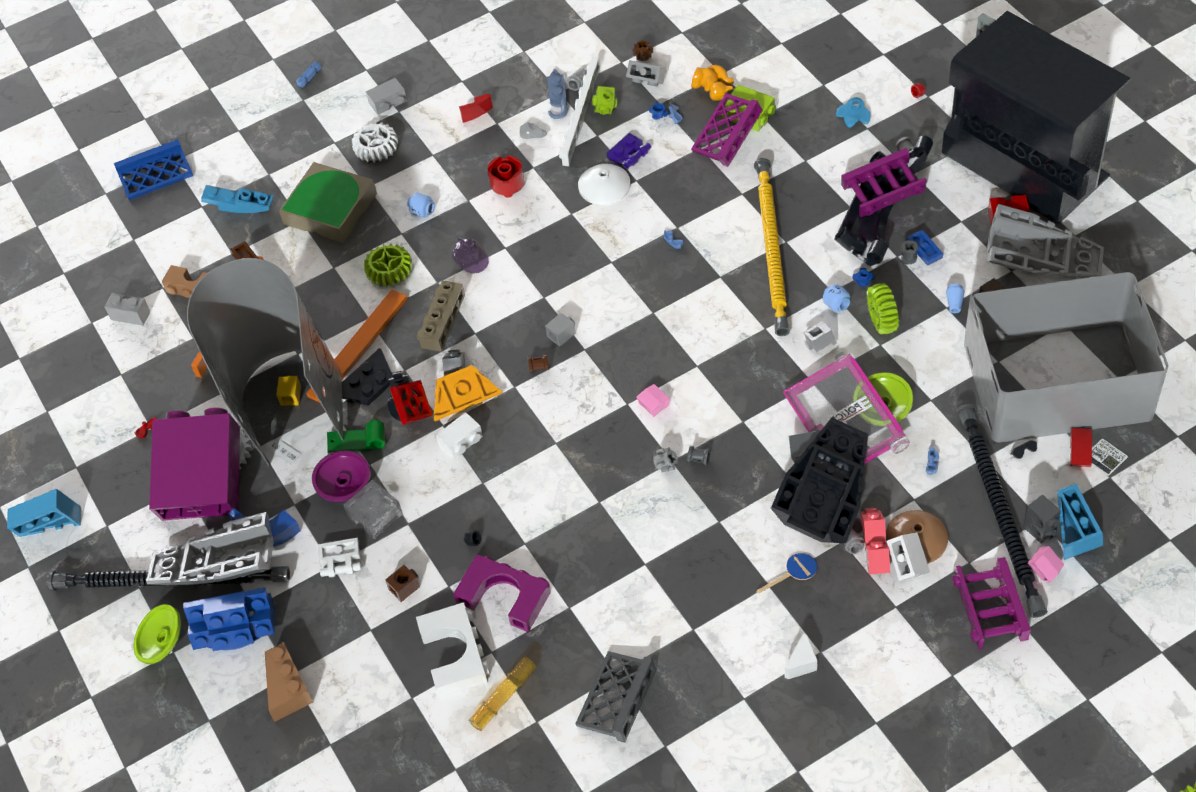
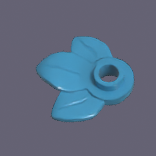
M854 97L847 104L841 105L837 109L836 117H844L846 126L851 128L858 121L869 124L870 111L864 107V101L861 98Z

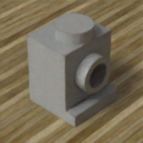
M823 321L803 332L806 338L804 342L809 350L814 349L818 352L831 343L833 345L837 344L832 330Z

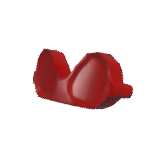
M154 417L148 422L143 421V426L134 432L136 437L145 438L147 430L152 429L153 420L157 418Z

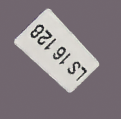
M276 439L267 448L289 464H293L301 456V453L279 439Z

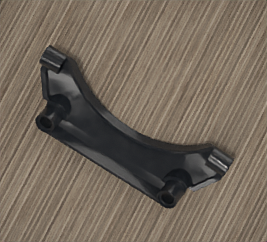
M920 136L914 149L909 151V163L907 165L914 175L927 160L933 146V140L928 136ZM877 151L871 157L869 163L881 159L886 155L883 154L881 151ZM898 167L891 170L901 187L908 184L909 180L901 168ZM882 174L875 177L884 194L894 191L885 175ZM868 181L860 183L859 186L868 201L878 197ZM855 194L834 240L847 251L853 250L852 254L868 266H873L883 261L889 247V243L885 240L884 231L894 204L877 210L871 215L860 217L859 206L861 202Z

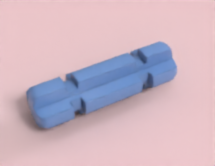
M313 62L310 65L311 67H308L296 80L298 86L303 88L316 75V72L321 69L319 62Z

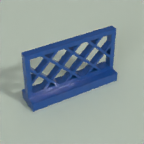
M178 139L113 163L129 200L193 176ZM181 155L179 162L172 160L174 157ZM160 162H166L163 168L156 167V165ZM169 164L176 166L173 172L166 170ZM180 167L185 168L188 171L183 174L177 173ZM150 168L147 174L140 173V170ZM153 170L160 172L157 178L150 176ZM164 173L171 175L167 180L161 179ZM133 174L131 180L123 178V176ZM137 176L144 178L141 184L134 182ZM148 179L155 181L152 186L145 185ZM132 185L139 187L136 192L129 193Z

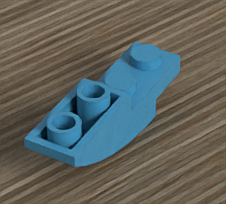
M206 185L201 196V202L217 205L219 210L226 212L258 213L270 209L274 195L239 188L237 192Z

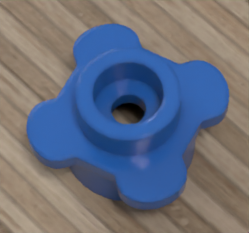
M655 103L649 108V112L652 113V118L655 120L668 116V111L665 110V105L662 103Z
M860 268L858 273L852 275V279L856 280V283L862 287L868 286L871 280L875 278V275L868 272L866 268Z

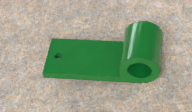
M377 419L367 422L365 430L343 431V441L337 431L327 432L328 453L379 450L385 446L384 423Z

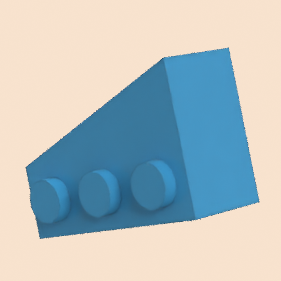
M1074 484L1058 490L1057 498L1058 508L1061 510L1059 519L1064 560L1103 546V533L1078 485Z
M58 489L17 504L7 511V529L19 537L43 533L44 529L52 527L59 530L62 529L63 525L73 523L74 526L81 525V506Z

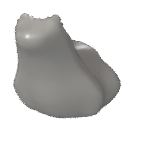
M526 122L520 127V137L522 139L542 138L547 134L545 130L537 127L534 123Z

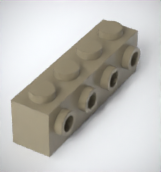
M442 280L440 286L436 288L435 298L430 302L428 314L424 316L422 329H419L417 333V340H419L421 348L442 352L465 297L463 284Z

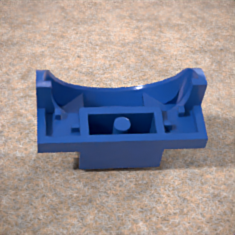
M266 587L186 602L183 606L189 623L188 637L193 650L206 647L213 651L237 650L254 644L256 640L263 636L275 634L274 604L272 595L267 593Z

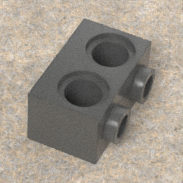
M1042 494L1028 505L1023 528L1040 543L1047 539L1051 540L1057 534L1061 510Z

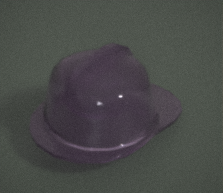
M458 238V242L452 252L453 259L466 272L479 273L484 271L489 264L486 253L474 240Z

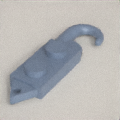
M553 69L550 76H547L550 105L561 107V113L553 114L551 111H548V114L553 119H561L568 113L564 75Z

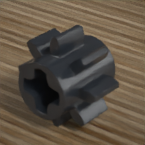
M402 371L394 372L393 377L389 378L391 388L410 383L408 375H402Z

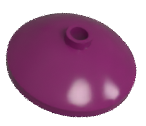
M337 451L325 456L317 463L312 473V484L316 493L325 500L331 502L348 501L360 495L368 486L371 476L370 467L365 458L358 453Z

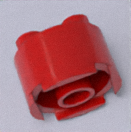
M500 156L489 163L488 177L490 187L495 193L509 198L520 191L525 185L522 165L516 157L507 156V158H501Z

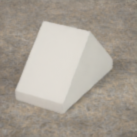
M802 634L785 666V678L787 679L817 671V658L806 634Z

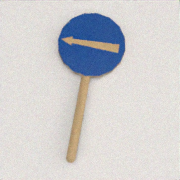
M805 553L792 555L786 564L788 573L763 586L756 592L759 594L790 576L798 580L812 578L817 571L815 559Z

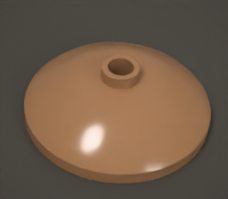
M921 510L906 511L894 517L889 523L886 530V543L888 540L898 536L917 532L927 564L940 558L947 548V529L939 518L929 512Z

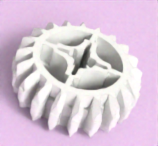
M375 122L372 125L369 123L368 126H362V129H357V133H354L352 138L353 151L357 157H360L362 161L366 160L367 163L370 161L375 163L377 160L381 162L382 159L388 160V156H393V152L396 151L398 146L397 134L393 127H389L388 124L384 125L383 122L380 124Z

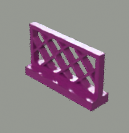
M725 93L692 146V152L717 160L722 165L728 167L763 111L758 101L753 99L748 101ZM728 100L734 102V105L725 108ZM746 105L745 111L739 113L738 108ZM736 109L737 114L728 117L727 112ZM724 114L725 119L717 122V117ZM739 119L736 125L730 126V121ZM727 123L728 128L719 131L718 126ZM716 128L717 133L708 136L709 130ZM730 132L728 139L722 141L721 136ZM719 138L718 143L710 145L709 140ZM707 142L708 147L699 149L702 143ZM721 147L718 155L713 154V149Z

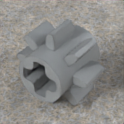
M670 447L657 450L658 455L653 457L655 467L660 469L662 473L675 470L674 465L678 463L677 454L670 450Z

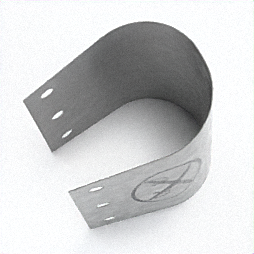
M257 258L234 260L222 264L204 275L193 289L187 307L189 330L223 401L268 466L269 463L245 412L243 393L252 374L265 362L279 355L302 350L304 376L343 441L341 372L289 276L275 264Z

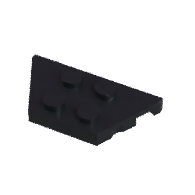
M380 348L342 382V399H346V402H357L369 406L390 386L389 378H392L393 374Z

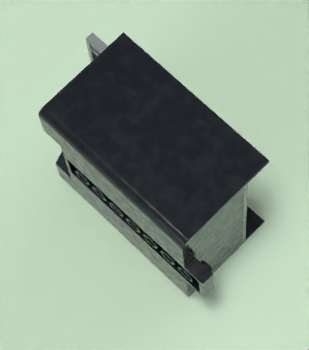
M1006 11L997 20L982 13L978 17L976 38L961 49L951 61L949 84L955 88L952 117L943 134L942 154L1012 196L1026 195L1030 207L1055 222L1061 223L1110 177V174L1102 170L1101 166L1117 92L1131 78L1009 11Z

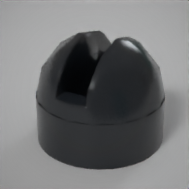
M478 530L467 531L464 542L469 546H478L481 542L480 532Z

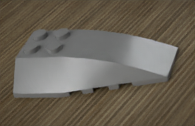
M998 204L989 231L985 260L1029 273L1088 278L1101 276L1104 254L1103 246L1082 236L1080 238L1073 236L1071 231L1067 229L1063 231L1055 227V224L1050 221L1046 223L1040 220V216Z
M267 512L224 523L223 528L219 530L210 529L205 531L206 535L200 538L191 537L181 546L175 544L153 553L146 579L147 584L191 585L212 583L269 570L274 541Z

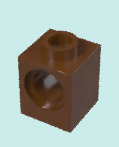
M405 565L385 579L388 590L400 602L420 588L417 580L419 576L413 569L409 570Z

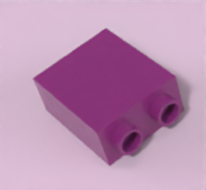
M208 408L204 411L203 416L191 417L189 413L184 411H171L166 414V419L153 420L149 509L161 521L228 516L229 512L234 508L238 511L240 426L226 409Z

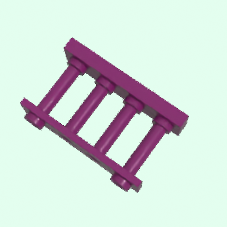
M907 148L841 175V186L843 189L852 188L861 202L859 206L860 217L871 215L877 210L910 196L919 195L926 190V178L917 181L907 165L910 155ZM898 167L901 168L910 184L901 187L891 170ZM882 174L885 175L894 191L884 194L875 177ZM868 181L878 197L868 201L858 184Z
M997 558L996 567H993V570L963 575L961 566H956L955 575H952L954 587L959 589L972 629L970 630L971 639L973 642H976L978 650L983 649L984 638L1014 633L1018 634L1020 642L1029 640L1031 629L1006 558ZM991 578L999 579V588L969 593L966 583ZM998 596L1005 597L1006 606L975 611L972 601ZM1008 614L1013 619L1010 625L981 630L978 621L979 619Z

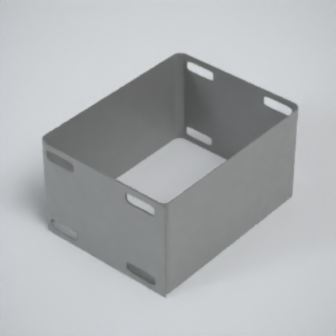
M1124 272L976 293L973 297L970 294L964 347L993 441L998 443L1070 433L1071 428L1093 430L1153 420L1169 365L1134 274ZM1134 284L1136 285L1137 290L1139 292L1142 301V307L1135 292ZM1124 324H1125L1126 327H1127L1129 336H1130V338H1131L1132 345H1130V342H1129V340H1128V337H1127V334H1126V331H1125V328H1124ZM1118 325L1122 328L1138 372L1135 375L1004 392L1000 389L987 343ZM1158 346L1166 365L1165 369L1163 367L1162 361L1157 350ZM991 371H993V374H994V378H995V381H996V384H997V388H998V393H997V390H996V386H995V383H994V380H993V376H992V372H991ZM985 409L987 410V413H988V417H989V420H990V423H991L992 431H991V428H990V425H989V422H988V418H987Z

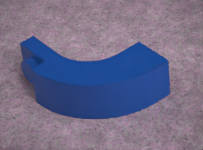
M235 508L229 512L232 521L245 518ZM282 510L269 521L274 541L273 547L289 541L300 532L297 521L285 510Z

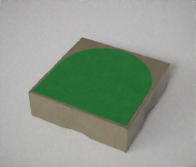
M313 162L279 210L283 224L303 231L314 232L322 237L344 243L356 226L359 217L367 210L377 195L373 179Z

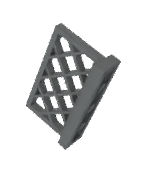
M608 651L575 723L576 726L616 737L617 741L625 743L657 670L653 659L648 657L638 659ZM611 659L621 662V665L611 670L608 667ZM633 664L639 665L636 672L628 673L627 667ZM624 669L627 676L615 681L613 674ZM611 676L613 683L602 688L600 685L601 681ZM630 681V688L621 693L618 686ZM616 687L619 694L607 700L605 692ZM603 694L605 701L594 706L592 703L593 699ZM622 699V707L613 711L610 704ZM608 706L611 713L599 718L596 711ZM595 713L596 720L590 723L584 722L587 715ZM614 718L615 723L612 729L603 727V722Z

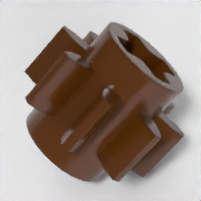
M642 40L634 44V49H632L633 56H636L637 60L647 61L649 58H652L653 46H650L649 42Z

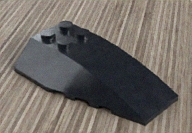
M831 417L815 439L786 472L770 509L785 526L819 542H847L861 506L860 497L863 487L862 478L865 469L864 460L866 458L868 434Z

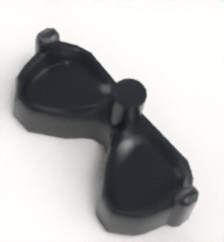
M1030 440L1015 447L1010 454L1017 459H1021L1025 449L1031 452L1037 451V442Z

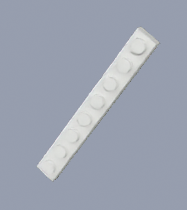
M592 57L591 62L587 64V74L583 76V87L579 89V99L575 101V111H572L571 123H568L567 136H564L563 139L564 146L559 151V158L562 159L563 166H570L600 71L599 57Z

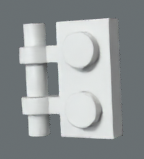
M358 538L318 544L320 565L327 564V568L320 569L321 577H336V574L347 573L348 575L353 574L354 571L361 570L360 562L352 563V560L360 559ZM345 561V565L335 566L334 564Z

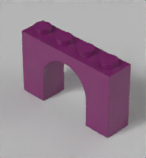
M476 554L453 593L456 604L464 602L466 608L474 611L482 596L490 587L502 583L513 585L520 592L508 614L510 625L529 632L551 593L549 582L542 577L529 575L524 570L511 568L506 563L495 562L488 556L482 557Z

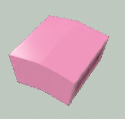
M655 384L646 388L636 397L638 403L653 417L667 408L670 398Z
M1049 546L1039 548L1028 562L1043 582L1050 583L1064 566V563Z

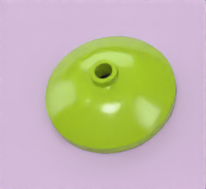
M877 373L867 377L883 402L888 405L887 407L896 421H902L909 414L913 405V393L909 384L902 377L892 373ZM862 382L855 390L854 403L866 397L861 389L864 385ZM867 398L866 400L862 401L861 403L863 404V403L869 401V399ZM871 402L865 405L864 407L866 408L869 405H872ZM873 405L870 409L859 414L862 420L874 426L885 427L888 424H892L891 420L883 422Z
M166 604L159 605L148 612L137 628L133 644L134 654L140 662L155 664L168 656L173 650L181 632V619L177 609Z

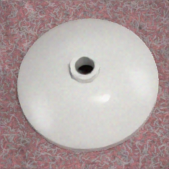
M598 164L590 167L580 176L578 181L580 195L586 201L596 205H610L622 200L628 194L631 185L628 173L623 168L613 164Z

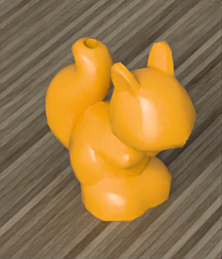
M711 65L707 68L697 67L692 78L691 87L694 89L703 87L706 92L709 91L712 101L722 100L725 93L733 90L731 85L734 83V78H729L727 71L718 65Z

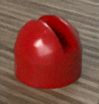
M917 83L911 86L913 97L919 98L925 94L926 87L923 84Z

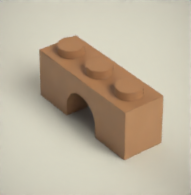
M171 265L162 283L167 293L190 298L193 289L207 272H202L197 280L191 281L192 279L187 268Z

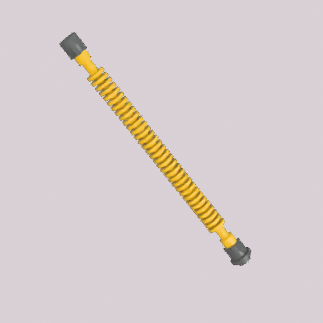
M760 158L755 161L754 169L761 183L758 191L772 307L776 309L774 329L777 336H786L790 333V327L786 312L784 311L787 303L772 185L768 183L770 180L771 161L766 158Z

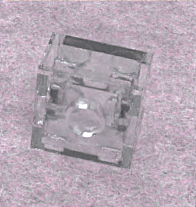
M371 480L343 505L347 517L356 525L358 523L362 524L365 533L373 539H376L403 515L399 501L374 480Z

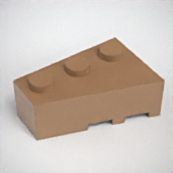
M284 642L265 651L268 708L274 722L313 703Z

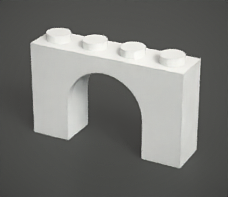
M464 602L416 617L424 644L447 637H455L461 639L467 645L464 655L458 661L431 670L439 698L488 683L486 675L489 674L486 662H481L480 657L484 656L481 644L476 645L475 639L479 637L476 627H471L470 625L473 617L470 609L466 610Z

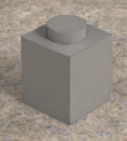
M562 313L545 325L547 337L559 347L576 334L575 322L571 317H566Z

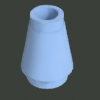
M951 284L946 290L949 311L951 313L961 312L965 290L960 284Z

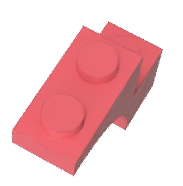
M866 508L865 511H860V520L865 541L867 570L869 574L890 573L885 518L877 508Z

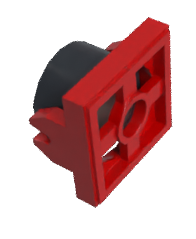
M421 380L390 388L392 395L388 399V410L394 419L401 421L402 425L433 416Z

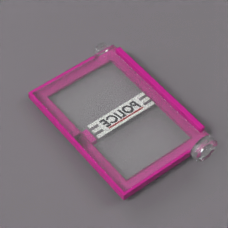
M844 352L837 354L834 363L783 391L784 396L808 432L822 430L831 417L867 433L868 441L864 464L890 449L894 454L901 453L910 445V441L850 353L848 355Z

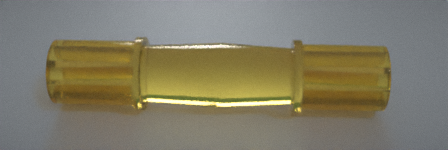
M524 657L508 673V677L495 689L487 701L482 702V705L470 717V724L477 730L482 731L492 718L497 716V711L511 698L519 686L524 685V682L537 668L530 659Z

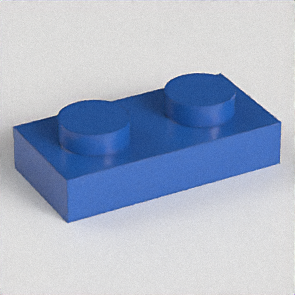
M923 230L907 237V241L912 240L918 244V251L916 253L927 266L943 258L942 251Z

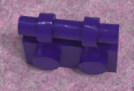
M628 133L607 152V158L619 165L624 162V166L629 168L631 165L634 166L641 156L644 157L648 153L651 145L646 143L643 146L641 139Z

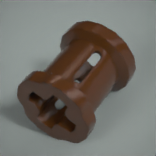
M547 354L534 358L528 356L530 373L536 370H549Z

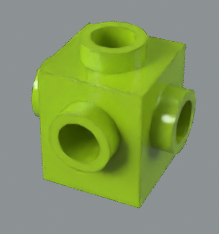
M597 87L596 93L592 97V105L595 106L594 112L603 115L612 113L613 108L617 106L615 88Z

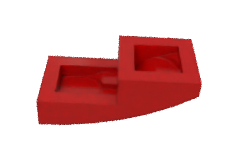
M490 93L474 97V103L459 106L463 123L478 118L493 108Z
M1071 428L1070 466H1092V429Z

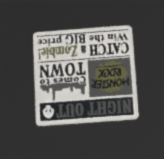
M1101 439L1092 448V465L1107 476L1128 458L1126 454L1104 439Z

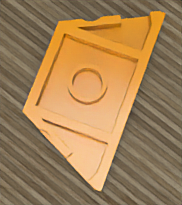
M473 365L436 379L433 419L437 421L500 395L502 391Z

